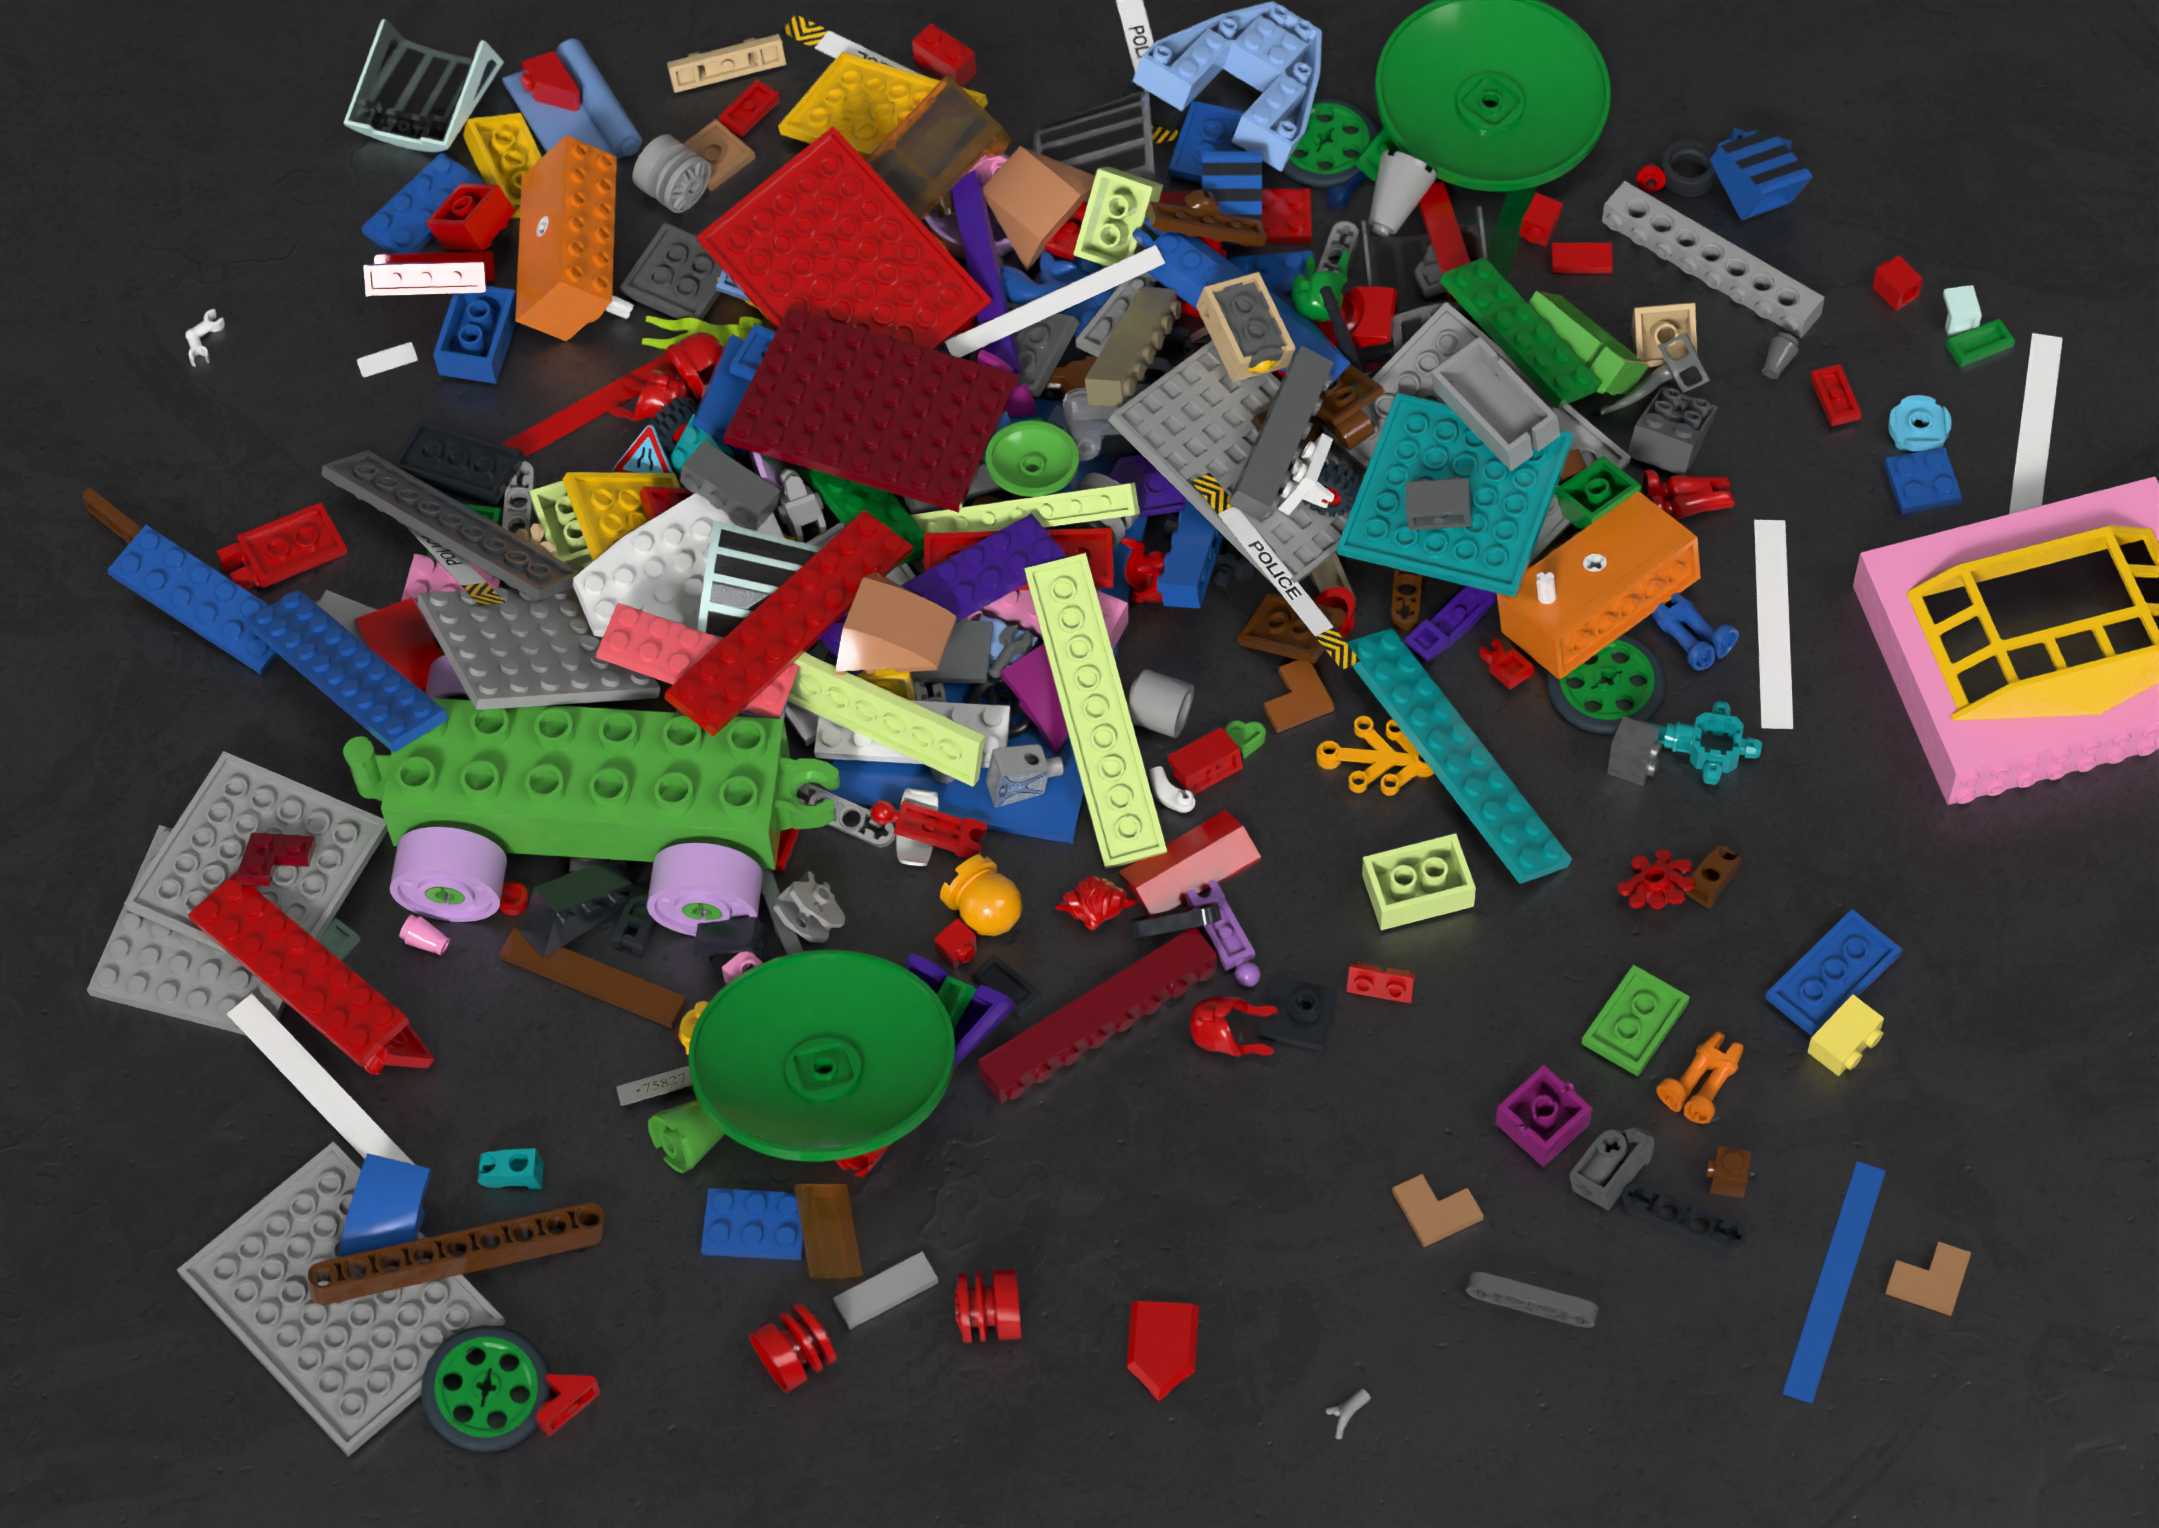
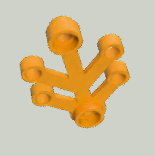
M1360 716L1355 720L1354 732L1358 737L1364 738L1374 750L1341 748L1334 741H1325L1317 748L1316 760L1324 769H1334L1341 761L1373 764L1363 772L1355 771L1350 774L1349 788L1355 793L1364 792L1368 784L1393 766L1406 767L1396 775L1386 774L1381 778L1380 789L1382 793L1388 796L1397 794L1399 788L1416 775L1419 777H1429L1434 774L1426 762L1424 763L1419 760L1422 756L1400 729L1399 732H1392L1390 730L1392 727H1398L1393 719L1389 720L1386 724V736L1390 740H1396L1407 753L1395 752L1373 729V721L1367 716ZM1361 724H1365L1369 726V728L1362 730L1358 726ZM1332 750L1334 753L1326 754L1324 751ZM1356 779H1360L1364 783L1357 785L1354 784L1353 781ZM1393 782L1395 786L1387 787L1385 783Z

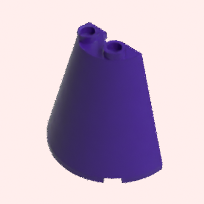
M911 953L908 957L905 969L924 981L936 995L947 975L954 977L935 963ZM982 984L980 987L972 985L977 990L953 1030L955 1041L954 1069L1013 1011L1015 1003L1009 997Z

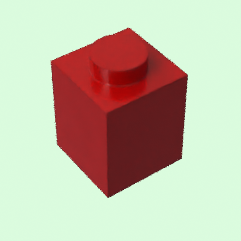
M1536 193L1523 217L1519 236L1531 243L1546 247L1560 221L1563 203Z
M1898 255L1891 261L1882 262L1876 268L1873 288L1897 311L1919 296L1923 278Z

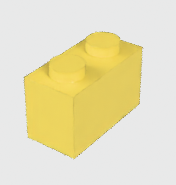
M1852 995L1812 1036L1808 1053L1839 1077L1846 1068L1852 1070L1862 1058L1861 1052L1867 1046L1873 1048L1879 1042L1883 1035L1881 1028L1884 1018L1855 995Z

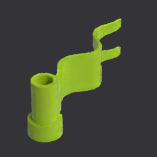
M646 316L645 322L666 330L688 331V333L681 334L672 339L643 338L642 345L666 349L669 345L676 344L693 333L706 332L717 337L725 347L728 338L732 334L745 341L754 324L763 326V322L753 317L739 318L738 325H714L695 318L665 320Z

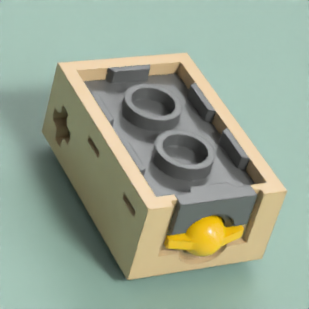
M1259 272L1203 288L1196 307L1232 382L1288 367L1296 348Z

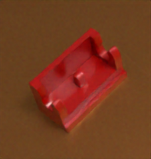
M1222 727L1167 756L1168 762L1175 770L1172 772L1173 777L1184 791H1191L1193 796L1243 769L1240 749Z

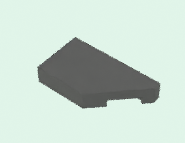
M1430 244L1423 261L1419 262L1414 271L1415 278L1425 299L1446 293L1445 287L1439 282L1442 276Z

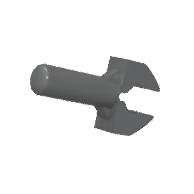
M1018 625L1003 629L999 635V643L1004 645V648L989 669L990 676L999 678L1001 671L1007 667L1015 654L1027 655L1030 652L1031 638L1029 630L1023 635V639L1012 644V640L1019 632Z

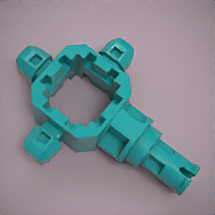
M1715 702L1712 712H1704L1696 717L1693 725L1680 723V721H1677L1676 724L1667 723V726L1650 723L1653 727L1660 729L1658 742L1663 743L1664 748H1670L1672 752L1689 753V761L1696 769L1703 770L1702 778L1706 784L1716 785L1720 781L1722 773H1729L1736 769L1739 755H1744V758L1755 759L1760 757L1762 742L1760 740L1750 737L1742 739L1744 725L1737 717L1730 716V706L1727 702ZM1707 731H1712V735L1722 736L1723 733L1728 734V739H1733L1732 750H1727L1726 755H1722L1721 751L1713 749L1710 750V753L1705 752V747L1700 746L1701 735H1706Z

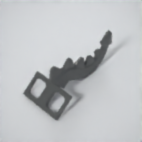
M1685 332L1659 344L1658 347L1667 363L1658 367L1647 377H1644L1641 380L1642 383L1635 386L1632 392L1627 393L1624 398L1593 410V414L1601 416L1626 407L1647 396L1661 383L1673 379V376L1682 393L1709 382L1710 378L1687 333ZM1677 340H1683L1689 353L1678 359H1672L1666 346ZM1696 366L1702 376V380L1690 386L1685 385L1680 372L1689 367Z

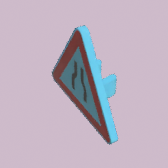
M650 424L643 430L613 467V473H673L653 425Z

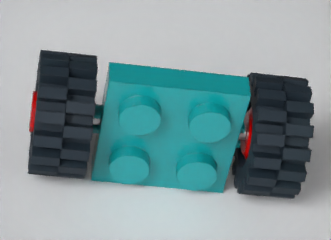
M680 397L678 402L676 399H673L669 406L664 404L662 406L664 410L662 412L657 411L655 413L657 418H652L650 422L656 429L664 451L671 454L669 461L680 475L683 463L704 441L730 458L734 455L727 444L691 424L699 406L689 397L687 399ZM736 460V462L746 467L743 462Z

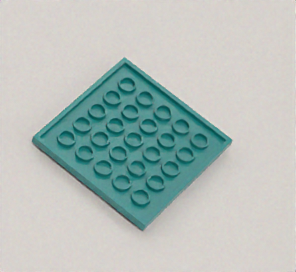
M1396 393L1337 545V554L1517 598L1573 445L1574 433L1560 430V436L1539 452L1533 448V456L1510 471L1447 404ZM1450 477L1469 478L1472 527L1409 531L1406 518V482H1415L1419 479L1430 481L1446 480Z

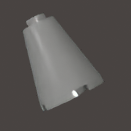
M1389 150L1383 151L1380 158L1368 221L1373 226L1371 230L1384 237H1388L1389 234H1396L1437 177V172L1432 169L1431 174L1425 170L1427 164L1423 161L1395 151L1394 156L1388 155Z

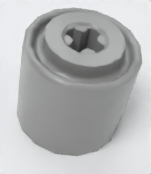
M1148 669L1143 670L1134 680L1127 698V706L1132 724L1177 738L1183 730L1191 709L1194 685Z

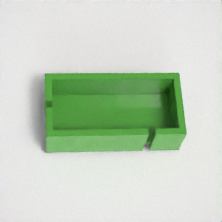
M1536 290L1529 300L1528 304L1602 383L1597 392L1601 394L1608 392L1615 396L1616 394L1626 395L1632 391L1649 365L1561 295Z

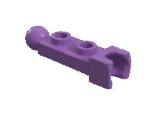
M1210 880L1209 887L1211 889L1209 897L1206 898L1198 896L1193 889L1188 890L1186 894L1188 907L1218 902L1222 919L1201 927L1225 970L1236 966L1235 978L1241 986L1252 987L1257 984L1261 975L1259 967L1255 963L1249 962V960L1255 958V951L1225 900V895L1217 881Z

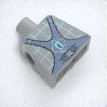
M1038 744L993 749L986 784L994 807L1042 795L1045 792L1049 777L1063 775V763L1059 756L1046 759L1042 747Z

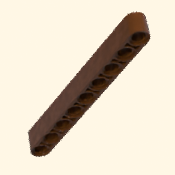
M583 1203L318 1262L308 1271L309 1293L314 1302L327 1305L595 1245L605 1235L604 1211L598 1204ZM587 1222L596 1223V1224L593 1225V1226H586V1225H584V1223H587ZM554 1229L563 1230L561 1233H552L551 1231ZM520 1237H529V1238H530L529 1240H526V1241L518 1240V1238H520ZM488 1244H495V1245H497V1246L494 1247V1248H486V1247H484L485 1245H488ZM456 1251L464 1252L462 1255H452ZM421 1259H430V1260H431V1261H429V1262H427V1263H420V1262H418V1261L421 1260ZM389 1266L398 1267L394 1270H385ZM358 1273L364 1274L360 1278L351 1277L352 1275ZM322 1281L330 1282L327 1285H318V1283Z

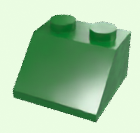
M1602 456L1556 488L1555 494L1562 515L1578 529L1582 530L1641 490V485L1605 456Z

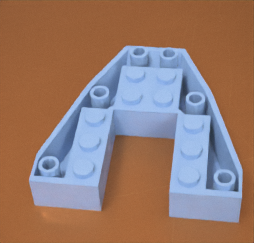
M1274 1L1224 13L1156 41L1142 55L1133 82L1180 111H1183L1222 69H1225L1263 92L1242 115L1232 142L1246 151H1262V160L1282 171L1306 131L1320 76L1322 30Z

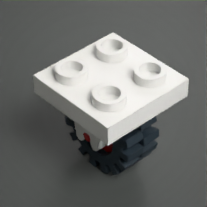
M1322 433L1315 443L1309 441L1303 450L1302 458H1298L1294 464L1290 465L1288 471L1292 472L1286 486L1283 489L1281 488L1279 496L1283 498L1278 510L1289 515L1302 499L1305 505L1311 503V510L1319 509V514L1321 515L1329 512V516L1334 517L1337 512L1339 516H1342L1345 512L1348 513L1351 510L1360 488L1359 478L1357 475L1352 476L1354 471L1351 468L1345 470V464L1340 462V465L1337 466L1335 465V460H1326L1333 441L1332 438Z

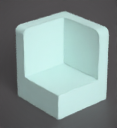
M1973 285L1945 289L1943 296L1948 310L1945 324L1947 335H1959L1979 327L1982 314Z

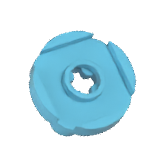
M1913 395L1902 399L1901 403L1892 409L1888 422L1889 433L1895 441V446L1901 451L1911 452L1942 448L1951 429L1949 411L1945 407L1942 409L1939 405L1935 404L1936 400L1929 396ZM1916 420H1921L1922 424L1928 426L1917 428L1914 424Z

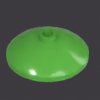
M1022 421L1011 424L997 432L990 440L986 449V468L990 477L1001 488L1016 495L1038 497L1055 493L1068 485L1078 470L1079 452L1074 440L1061 428L1046 422Z

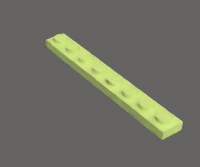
M1134 482L961 507L959 513L945 509L910 514V516L925 533L1000 531L1031 513L1045 528L1140 514Z

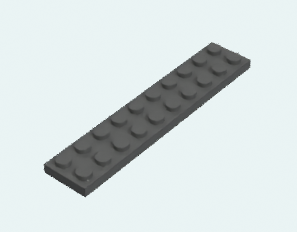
M368 450L324 464L322 467V476L333 482L334 485L344 488L354 494L356 498L375 506L377 510L394 517L399 523L413 528L420 535L432 539L440 544L441 547L451 550L461 556L463 560L475 564L486 573L501 579L508 586L520 590L533 600H545L547 597L574 588L573 578L580 571Z

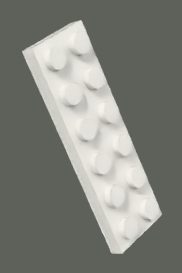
M911 701L985 735L981 763L983 768H989L993 749L1007 747L1010 706ZM818 716L814 750L815 758L923 764L861 734Z

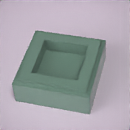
M335 918L328 925L318 942L342 961L361 939L357 933Z

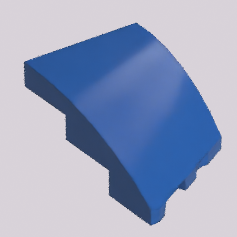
M367 1153L345 1222L339 1251L340 1257L416 1241L425 1217L421 1203L432 1176L431 1169Z

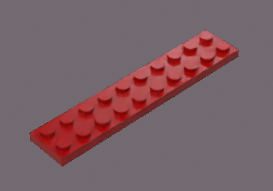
M864 510L666 691L664 699L714 737L820 639L833 624L837 623L850 611L863 577L875 571L886 577L911 554L913 546Z

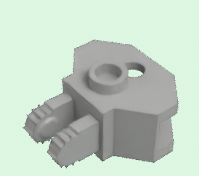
M785 468L779 476L784 493L779 495L780 506L777 507L782 524H786L791 536L797 542L803 541L801 526L811 522L815 528H818L820 534L826 533V523L821 512L824 507L818 492L813 493L807 485H804L803 480L793 468Z
M807 871L799 881H794L775 899L773 909L785 926L809 942L824 943L828 940L829 931L832 928H840L844 925L845 915L834 900L835 895L830 892V885L826 882L820 885L814 881L815 875Z

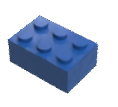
M487 286L486 292L453 293L433 353L439 375L497 384L516 325L515 290Z

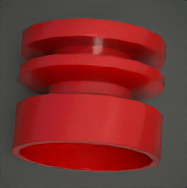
M1016 1268L994 1270L991 1286H985L981 1271L975 1272L976 1287L968 1286L967 1272L958 1273V1283L955 1290V1309L957 1325L962 1334L963 1343H972L973 1327H979L981 1342H986L988 1326H995L999 1341L1022 1339Z
M799 1301L790 1306L793 1318L785 1310L778 1314L783 1328L781 1331L770 1321H767L749 1333L750 1341L760 1360L776 1383L786 1393L807 1380L803 1367L804 1363L818 1373L823 1370L820 1359L827 1365L837 1360L826 1330L815 1315L811 1314Z

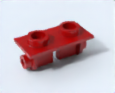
M1358 961V964L1351 963L1349 966L1346 992L1411 1003L1416 974H1411L1410 970L1404 971L1387 968V971H1380L1381 966L1364 964L1361 961Z

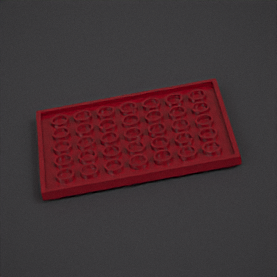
M788 308L724 434V443L959 513L986 455L987 446L995 435L1018 385L1019 375Z

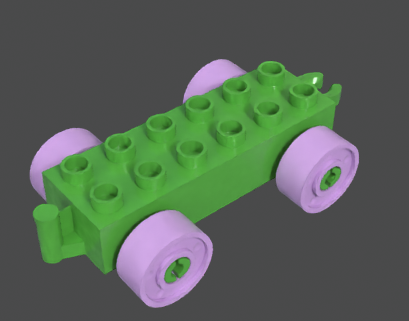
M446 655L437 658L431 664L425 694L445 710L449 720L395 753L391 751V755H376L371 741L363 736L350 739L343 749L345 760L349 764L359 794L367 799L375 798L382 801L381 811L393 846H397L390 884L392 897L401 906L416 914L451 922H469L485 919L499 909L507 865L505 853L653 862L647 910L651 917L661 925L686 935L696 936L698 923L747 917L757 918L763 880L762 869H776L780 832L790 828L797 830L823 827L836 819L835 804L832 800L825 799L814 805L803 804L796 797L798 789L802 785L811 782L819 783L829 790H836L840 787L839 771L828 762L807 758L790 759L784 723L786 704L780 719L766 718L743 709L714 737L677 708L676 713L555 705L476 710Z

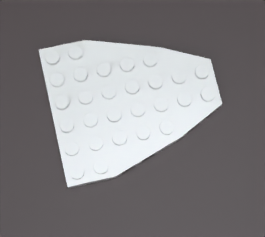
M695 493L622 537L573 578V587L593 635L604 636L618 602L697 630L706 562L714 521L752 529L739 524L734 517L722 509L715 508L707 499ZM773 513L757 529L758 532L784 538ZM719 543L718 546L796 564L791 552ZM717 555L714 569L716 574L775 587L782 586L796 573ZM712 582L710 602L754 611L771 595ZM708 611L706 633L725 638L744 619Z

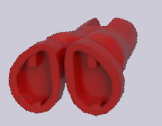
M1645 470L1643 472V495L1674 519H1682L1707 511L1732 508L1735 504L1733 494L1728 492L1731 485L1730 479L1727 476L1695 477L1675 475L1669 477L1666 483H1661L1658 474L1654 470Z

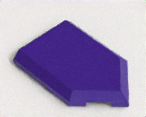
M1143 455L1120 458L1107 476L1120 484L1135 482L1137 500L1140 507L1138 518L1178 512L1181 509H1185L1186 498Z

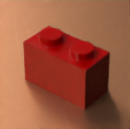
M931 23L912 40L914 63L942 82L963 87L976 75L975 52Z

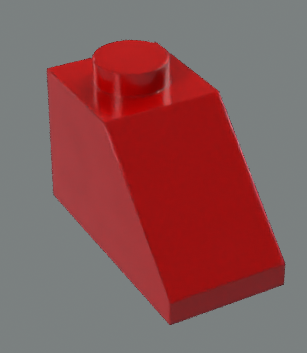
M554 51L522 62L521 85L525 92H530L536 102L574 112L580 110V90Z

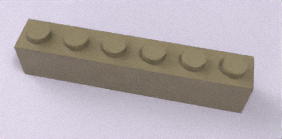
M1140 288L1085 377L1088 405L1120 408L1127 403L1130 396L1134 395L1137 384L1140 380H1143L1144 373L1148 366L1153 363L1156 352L1162 348L1163 341L1167 334L1171 333L1176 319L1180 318L1181 302L1177 301L1176 289Z

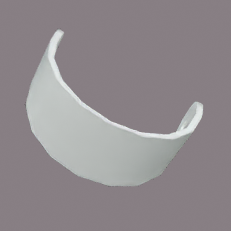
M905 789L899 811L903 801L938 811L939 800L937 792ZM896 835V852L899 862L914 866H926L933 850L932 845Z

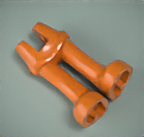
M1719 1031L1711 1035L1704 1043L1698 1045L1696 1056L1679 1080L1666 1078L1660 1082L1656 1089L1660 1099L1673 1111L1679 1112L1685 1104V1117L1695 1123L1706 1124L1713 1118L1715 1114V1107L1712 1103L1713 1099L1725 1080L1738 1069V1062L1744 1049L1741 1043L1734 1042L1725 1054L1719 1051L1725 1035ZM1707 1069L1712 1070V1073L1699 1092L1687 1101Z

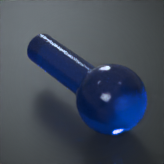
M1359 170L1342 186L1336 185L1331 187L1326 195L1327 203L1335 209L1344 208L1349 203L1350 193L1368 176L1362 170Z

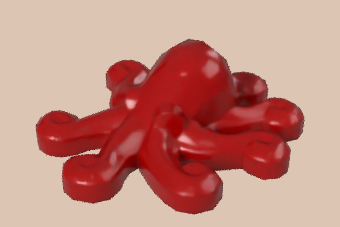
M1665 849L1656 852L1655 858L1657 861L1653 865L1649 864L1645 856H1636L1631 861L1632 867L1637 870L1641 869L1642 872L1633 876L1628 882L1619 883L1617 885L1618 892L1621 895L1628 896L1636 889V894L1629 897V905L1632 908H1640L1645 905L1646 901L1653 909H1661L1669 902L1680 904L1685 900L1684 892L1692 890L1695 887V882L1692 877L1684 878L1677 871L1682 874L1690 873L1693 869L1692 863L1689 860L1670 862L1672 859L1671 853ZM1673 884L1677 885L1680 890H1676Z

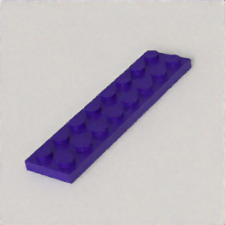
M1031 513L901 586L945 608L956 616L957 623L1027 584L1024 568L1064 559L1066 554ZM848 615L833 624L820 638L836 661L838 659L843 626ZM865 670L847 672L854 676H857Z

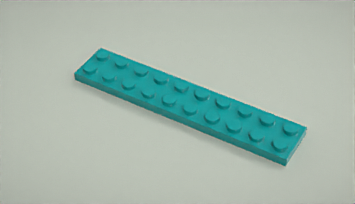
M1393 628L1346 642L1361 660L1353 664L1352 667L1518 883L1522 884L1567 868L1572 858Z

